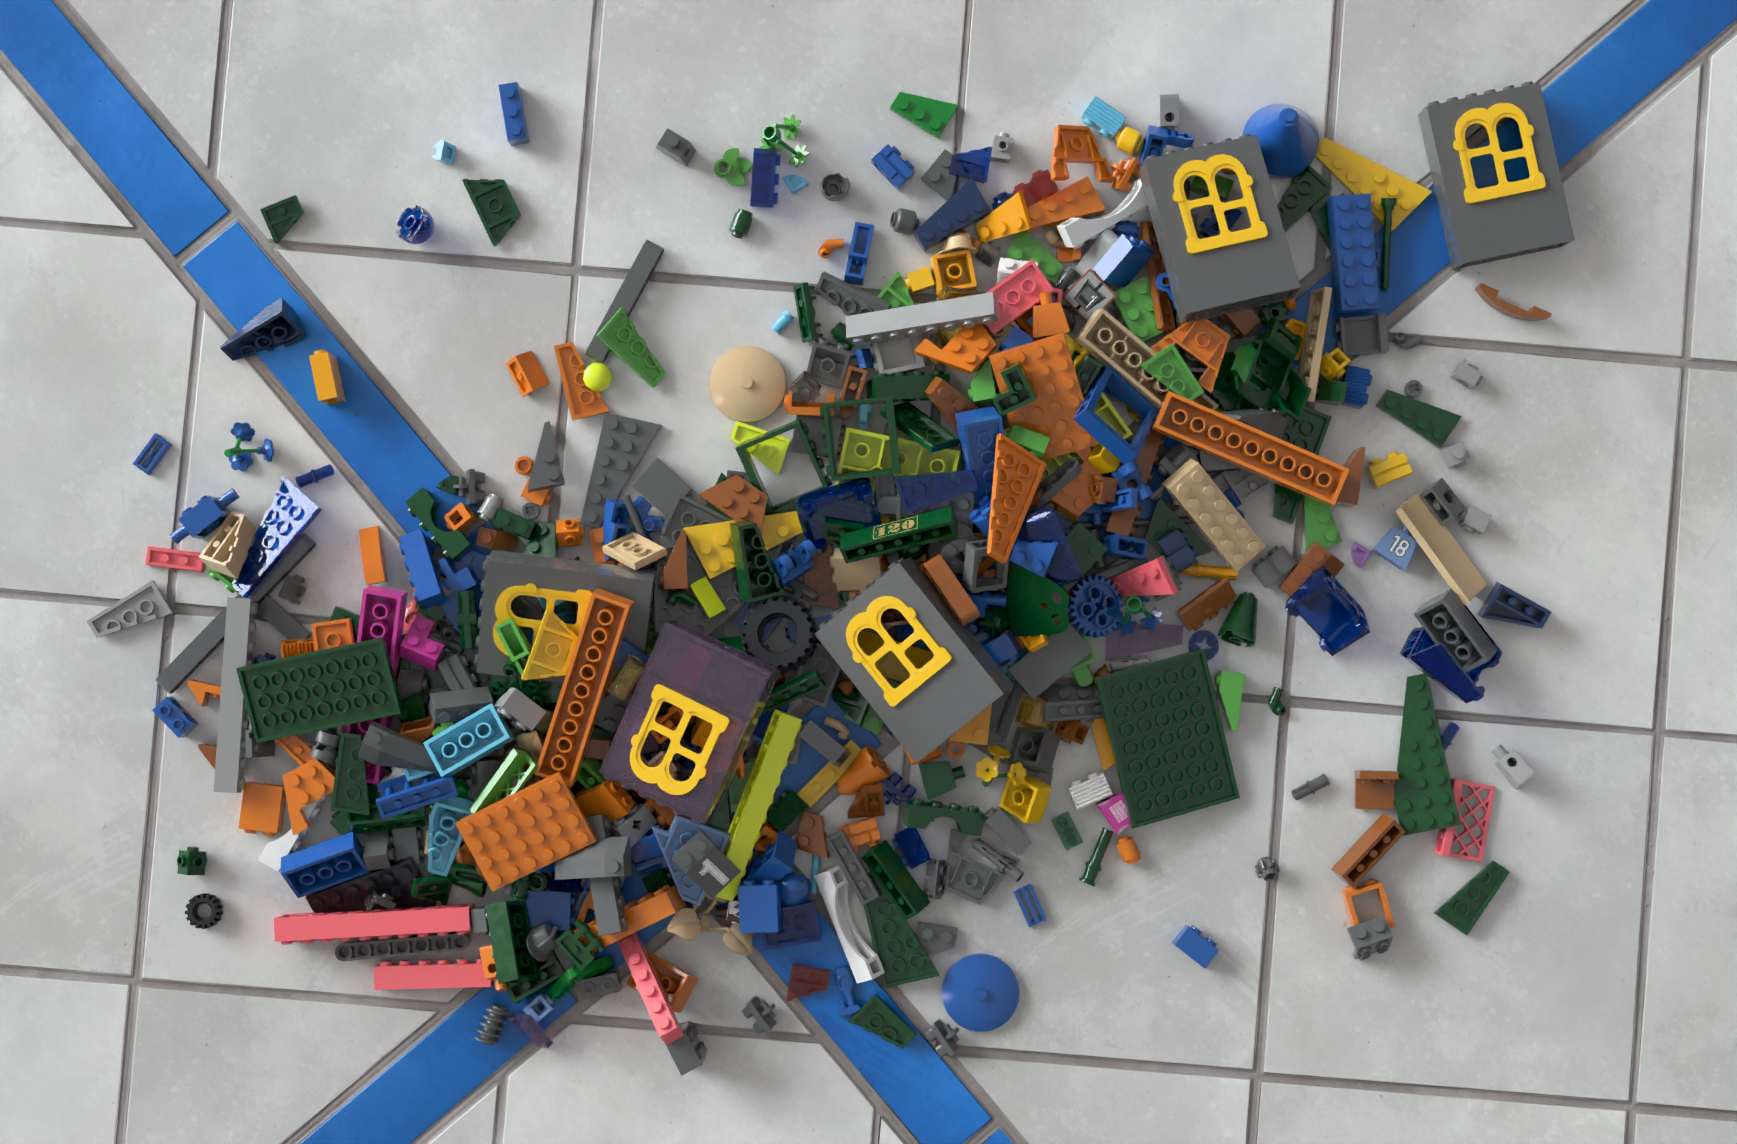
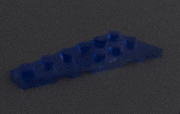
M284 476L280 481L282 484L279 491H275L274 501L270 509L266 510L254 536L256 539L253 546H250L248 549V556L242 565L238 579L234 578L231 584L245 598L249 597L322 511L318 505Z

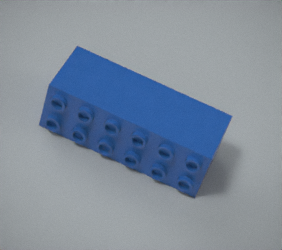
M993 406L955 413L966 488L976 493L975 510L980 505L979 501L984 496H992L996 438L1000 433L1004 435L1002 417ZM975 525V529L977 530V532H981Z

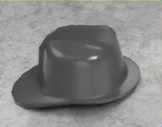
M548 924L532 927L526 941L529 952L536 960L540 962L546 961L552 950L557 946L555 943L558 939L556 933L558 930L557 926L551 927Z

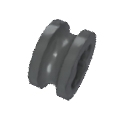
M1417 380L1409 381L1404 387L1405 395L1410 398L1418 397L1423 391L1422 384ZM1409 385H1416L1418 392L1411 393Z
M529 502L523 506L522 514L525 518L534 520L539 517L540 508L537 504ZM534 506L536 508L534 509L536 511L535 515L531 514L528 516L527 508Z

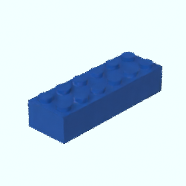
M1371 193L1332 196L1327 199L1335 313L1375 311L1380 306Z

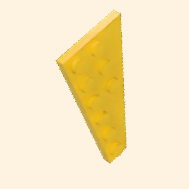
M800 510L765 516L762 538L766 551L812 528L805 511ZM734 520L683 528V530H686V536L709 580L736 567L730 523H735Z

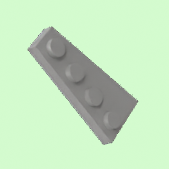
M152 580L87 620V623L96 637H102L174 614L156 582Z

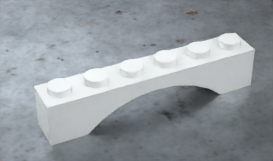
M1139 178L1134 181L1131 191L1125 200L1110 213L1094 219L1072 217L1056 226L1065 246L1074 249L1080 248L1086 240L1099 237L1100 232L1103 230L1112 229L1116 226L1115 223L1128 220L1134 212L1138 213L1145 210L1148 204L1141 179Z
M328 763L331 767H333V768L336 770V767H335V766H333L332 764ZM330 794L305 806L303 812L309 823L312 818L315 819L321 810L319 808L321 802H325ZM311 827L296 835H293L292 829H290L282 837L268 843L258 860L276 871H281V857L297 852L301 845V837L306 835Z
M838 865L814 875L856 982L861 983L873 980L885 973L878 954L866 944L853 922L848 904L849 882L842 867Z

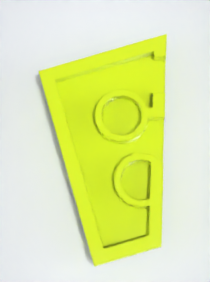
M736 421L730 439L738 445L768 431ZM777 435L747 449L750 455L779 476L791 439Z

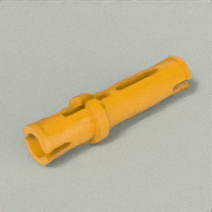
M1197 563L1185 569L1179 575L1196 576V578L1226 577L1227 579L1237 580L1238 571L1236 572L1232 568L1207 566Z

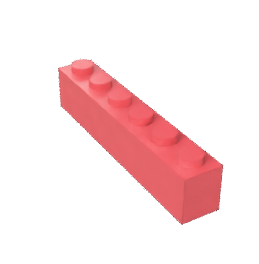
M633 933L618 940L619 947L659 1037L667 1045L684 1036V1033L641 938L636 933Z
M481 958L476 959V962H469V959H457V962H449V959H439L438 963H430V960H418V963H411V960H401L399 964H392V961H380V964L374 966V990L491 987L494 985V981L487 980L484 976Z

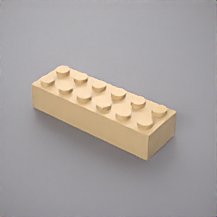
M1192 458L1162 483L1222 559L1236 572L1266 547L1202 466Z

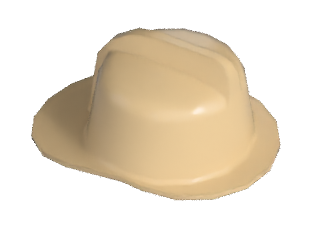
M955 233L946 238L943 251L935 255L969 249L971 255L978 252V249L972 246L969 233Z

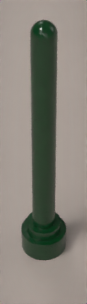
M1381 198V206H1383L1384 210L1381 289L1384 291L1389 286L1392 210H1394V206L1397 204V198Z

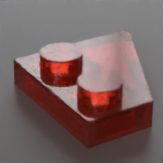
M792 963L786 1001H791L793 998L800 996H809L814 992L826 991L830 969Z

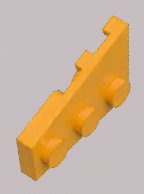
M1022 191L1016 193L975 225L980 243L1033 228Z

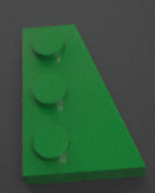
M899 92L890 110L939 139L958 105Z

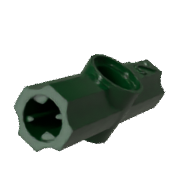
M475 590L457 591L459 612H457L458 629H460L461 649L479 648L476 647L479 614L476 611Z

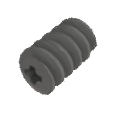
M489 1002L492 1007L485 1008L489 1015L483 1014L482 1016L487 1021L479 1023L484 1028L477 1029L481 1036H474V1039L486 1045H493L499 1042L497 1037L501 1036L500 1030L505 1027L502 1022L507 1021L505 1015H509L510 1010L501 1004Z

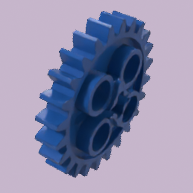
M1097 575L1084 576V579L1078 580L1079 584L1073 586L1075 590L1069 591L1072 597L1069 598L1070 605L1067 607V609H1070V612L1066 615L1072 616L1069 623H1076L1074 629H1080L1079 634H1086V637L1093 638L1105 637L1106 633H1112L1111 628H1117L1115 622H1121L1118 616L1124 614L1120 611V608L1124 607V604H1120V600L1123 597H1118L1121 590L1114 589L1116 583H1110V578L1105 579L1104 576Z

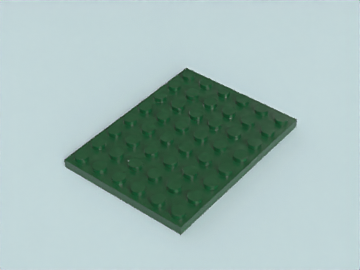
M1198 649L1094 678L1132 829L1240 798L1204 649Z

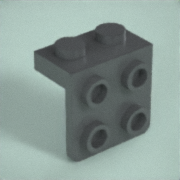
M1384 915L1347 928L1355 948L1353 953L1354 959L1365 960L1371 956L1370 954L1375 952L1381 954L1388 951L1391 946L1393 935Z

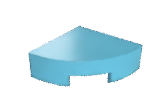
M787 175L783 177L792 194L809 185L800 176Z

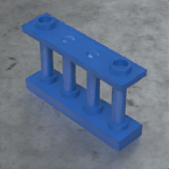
M435 772L409 782L406 775H402L377 783L381 798L376 799V805L381 818L385 819L457 796L458 790L454 779L458 778L457 773L441 777L439 772Z

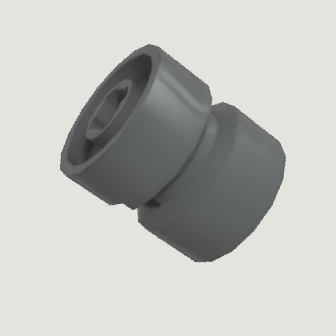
M326 730L317 731L315 738L317 744L313 745L310 756L322 761L335 763L338 754L336 748L339 747L341 735Z

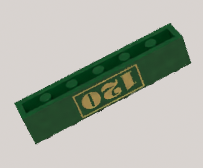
M951 506L844 533L840 537V551L847 564L955 537L958 534V520Z

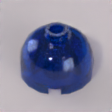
M414 205L415 207L412 209L406 208L397 221L399 232L396 231V234L403 241L413 245L422 244L432 236L434 230V220L431 214L419 205Z

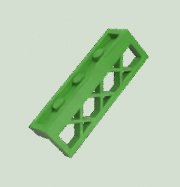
M513 748L469 809L473 814L500 801L504 792H507L508 797L522 790L539 765L526 751ZM527 761L531 766L527 772H523V765ZM518 777V784L515 788H512L513 779Z

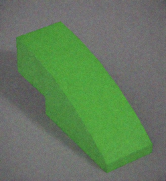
M510 618L495 626V629L511 661L515 662L522 676L532 646L515 620Z

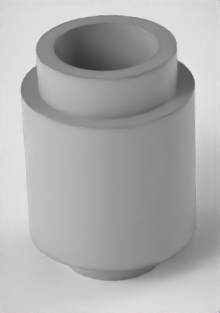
M490 493L489 496L485 497L477 511L480 513L479 517L487 522H490V520L494 521L499 509L503 507L502 503L504 500Z

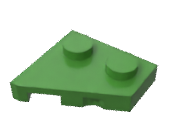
M898 271L877 296L892 304L890 309L915 305Z

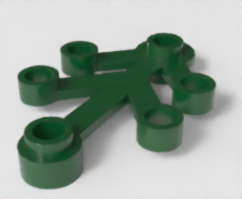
M507 660L503 667V672L505 676L509 677L511 688H517L521 692L517 677L519 670L515 662ZM531 679L522 693L529 698L532 693L538 691L540 687L539 681ZM493 681L490 686V691L493 694L500 693L504 695L509 690L499 681ZM540 695L533 697L532 701L542 707L544 698Z

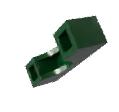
M422 487L405 502L409 506L407 508L409 513L414 518L417 516L420 519L419 525L426 532L430 531L433 535L430 538L437 546L441 545L445 549L442 552L449 560L453 559L458 562L475 547L460 530L446 532L438 527L436 512L440 504L427 489Z
M913 798V800H906L903 824L906 827L926 829L932 820L938 817H950L955 820L957 828L962 834L981 836L985 814L980 810V807L973 805L965 808L957 803L943 805L940 801L932 800L931 803H927L923 799Z

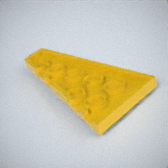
M1325 137L1319 142L1315 158L1351 194L1371 193L1372 215L1383 226L1384 210L1383 206H1381V198H1397V204L1394 206V210H1392L1391 232L1432 192Z

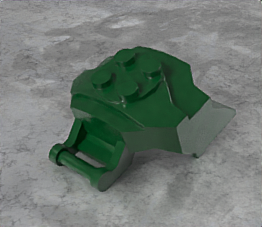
M1272 317L1267 324L1269 326L1268 330L1259 340L1236 347L1234 353L1236 358L1231 369L1235 378L1236 390L1257 407L1264 410L1276 406L1281 408L1293 420L1300 422L1311 392V388L1307 387L1305 382L1295 372L1292 360L1298 354L1302 337L1292 333L1280 323L1279 319Z

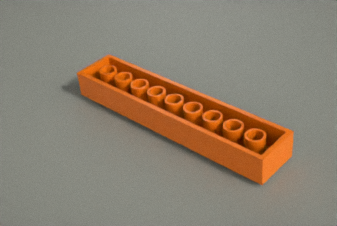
M1171 391L1167 393L1152 427L1154 431L1327 506L1335 505L1350 470Z
M599 588L592 592L538 761L539 766L534 773L535 775L547 778L561 771L569 787L576 783L635 601Z

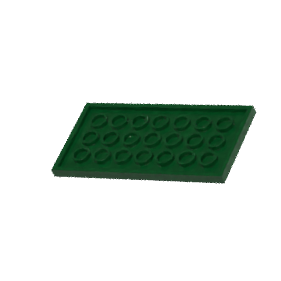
M384 637L236 668L256 743L403 713Z

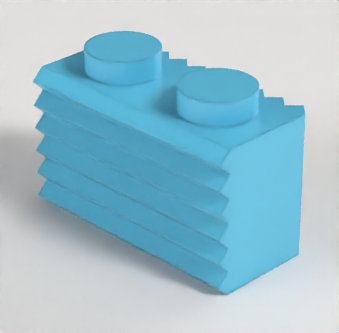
M1097 96L1094 97L1081 117L1086 126L1090 128L1094 126L1099 130L1098 133L1106 139H1113L1127 119L1126 116Z

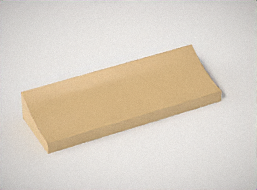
M1322 287L1310 293L1306 318L1307 328L1298 376L1305 382L1307 387L1311 388L1306 404L1308 407H1311V403L1315 402L1332 288Z
M1419 491L1404 501L1395 512L1450 588L1465 605L1488 584L1445 525L1441 526L1419 497L1421 494Z

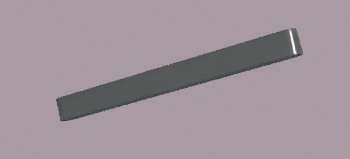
M303 530L298 532L235 598L256 599L255 603L259 605L315 548L316 543ZM227 606L156 678L155 681L169 694L176 691L224 641Z

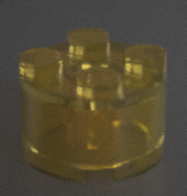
M1027 695V697L1021 699L1015 722L1022 721V726L1038 729L1043 727L1052 732L1055 721L1043 722L1042 702L1038 701L1039 698L1036 697L1032 700Z

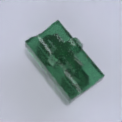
M1068 811L1050 819L1066 851L1084 843Z

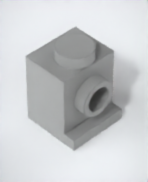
M999 133L998 136L994 135L990 161L1009 164L1013 138H1010V134ZM999 144H1005L1006 148L1001 149Z
M1462 359L1458 362L1450 378L1469 389L1478 386L1483 379L1482 373L1478 371L1476 366L1469 363L1467 365V360Z

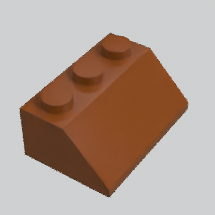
M1314 541L1279 587L1303 606L1310 609L1345 564Z
M1226 577L1221 578L1174 613L1188 631L1193 629L1195 632L1204 626L1202 622L1207 618L1212 620L1219 615L1218 610L1222 607L1227 609L1234 604L1233 599L1237 596L1229 580Z

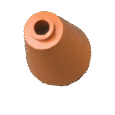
M869 745L864 747L838 779L837 789L842 795L850 796L859 792L863 785L876 784L891 775L888 765L884 760H880L878 757L880 754Z

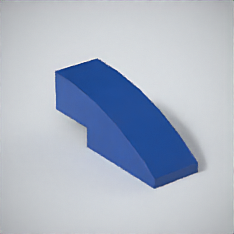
M855 222L844 281L847 283L863 286L874 225Z
M606 499L603 522L604 545L630 532L631 525L627 523L629 512L623 500ZM605 554V558L607 561H617L616 559Z

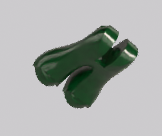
M453 860L450 867V873L453 877L452 885L461 887L478 897L484 898L487 890V881L468 878L459 874L460 872L483 878L477 873L475 866L460 864Z

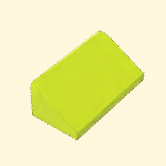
M706 576L689 585L709 620L726 610Z

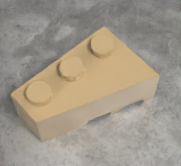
M231 511L199 555V558L211 570L238 579L256 527L245 515Z

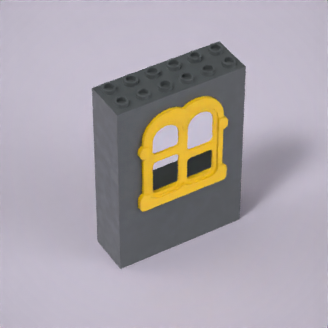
M1533 81L1521 84V87L1514 88V85L1502 88V91L1496 92L1495 89H1491L1478 96L1477 93L1466 95L1463 99H1458V97L1449 98L1444 103L1433 101L1428 103V106L1424 107L1418 114L1452 270L1560 248L1575 240L1540 83L1533 84ZM1510 117L1518 123L1523 142L1522 149L1508 152L1500 150L1496 133V125L1500 119ZM1472 124L1483 125L1489 135V146L1468 149L1465 140L1466 128ZM1492 154L1499 183L1496 186L1478 189L1475 186L1470 159L1476 156ZM1525 157L1530 177L1520 181L1508 182L1503 162L1509 159Z
M1245 134L1234 140L1227 138L1216 144L1209 142L1198 148L1187 147L1180 152L1169 151L1163 156L1158 157L1157 155H1151L1143 161L1139 175L1180 324L1294 298L1300 289V284L1257 134ZM1230 169L1237 174L1243 193L1242 199L1225 203L1220 201L1215 184V175L1219 170ZM1191 176L1202 177L1207 183L1210 195L1196 200H1187L1184 191L1185 180ZM1212 205L1220 234L1199 239L1196 235L1190 210ZM1240 207L1247 208L1251 227L1230 232L1224 212Z
M492 550L491 554L487 555L482 572L486 573L481 583V591L484 593L479 603V610H482L481 617L478 618L477 628L481 629L479 636L476 638V647L479 648L474 659L477 673L505 676L503 667L505 662L511 659L495 629V626L513 618L518 626L533 628L534 644L542 620L520 618L513 614L511 602L519 595L543 597L547 600L546 608H551L553 612L556 600L577 602V622L575 624H566L577 637L579 636L592 592L597 588L633 600L635 602L623 637L631 645L641 649V652L647 656L656 570L642 568L634 570L626 566ZM613 667L607 689H614L626 680L642 688L645 669L621 680L615 667ZM520 672L517 674L518 678L522 677ZM566 675L536 680L564 683Z
M902 557L898 561L893 562L887 571L874 578V582L859 591L860 594L852 597L845 603L846 605L843 608L835 611L830 619L822 622L818 626L819 630L814 634L916 763L1014 686L968 627L961 625L939 591L912 557L907 559ZM889 608L900 611L914 628V633L901 644H897L882 625V614ZM865 628L874 629L884 640V645L871 656H868L858 643V635ZM918 639H922L934 654L933 659L920 669H917L905 654V650ZM888 651H892L910 673V677L897 688H893L875 665L876 661Z

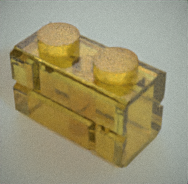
M629 653L609 682L607 691L624 701L645 671L646 663Z

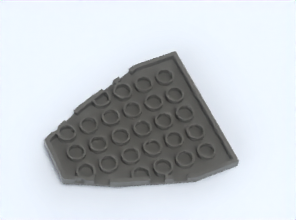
M679 494L661 532L660 546L666 548L667 555L658 559L654 586L655 633L689 648L700 635L706 637L721 626L745 601L740 599L736 567L709 580L687 536L688 589L685 592L694 596L689 585L706 576L726 610L709 620L697 600L693 606L681 600H677L675 605L669 604L666 601L667 594L671 591L663 592V587L659 586V575H663V570L683 528L733 521ZM783 544L767 551L771 561L778 557Z

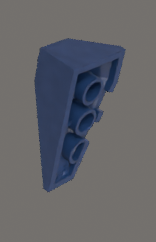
M280 298L263 309L221 345L220 349L234 361L253 356L259 351L274 350V347L281 345L285 347L290 346L307 336L294 309L283 298Z

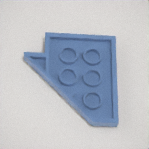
M676 814L669 831L653 826L652 829L681 899L700 906L706 892L673 861L672 856L700 829L723 852L731 835Z

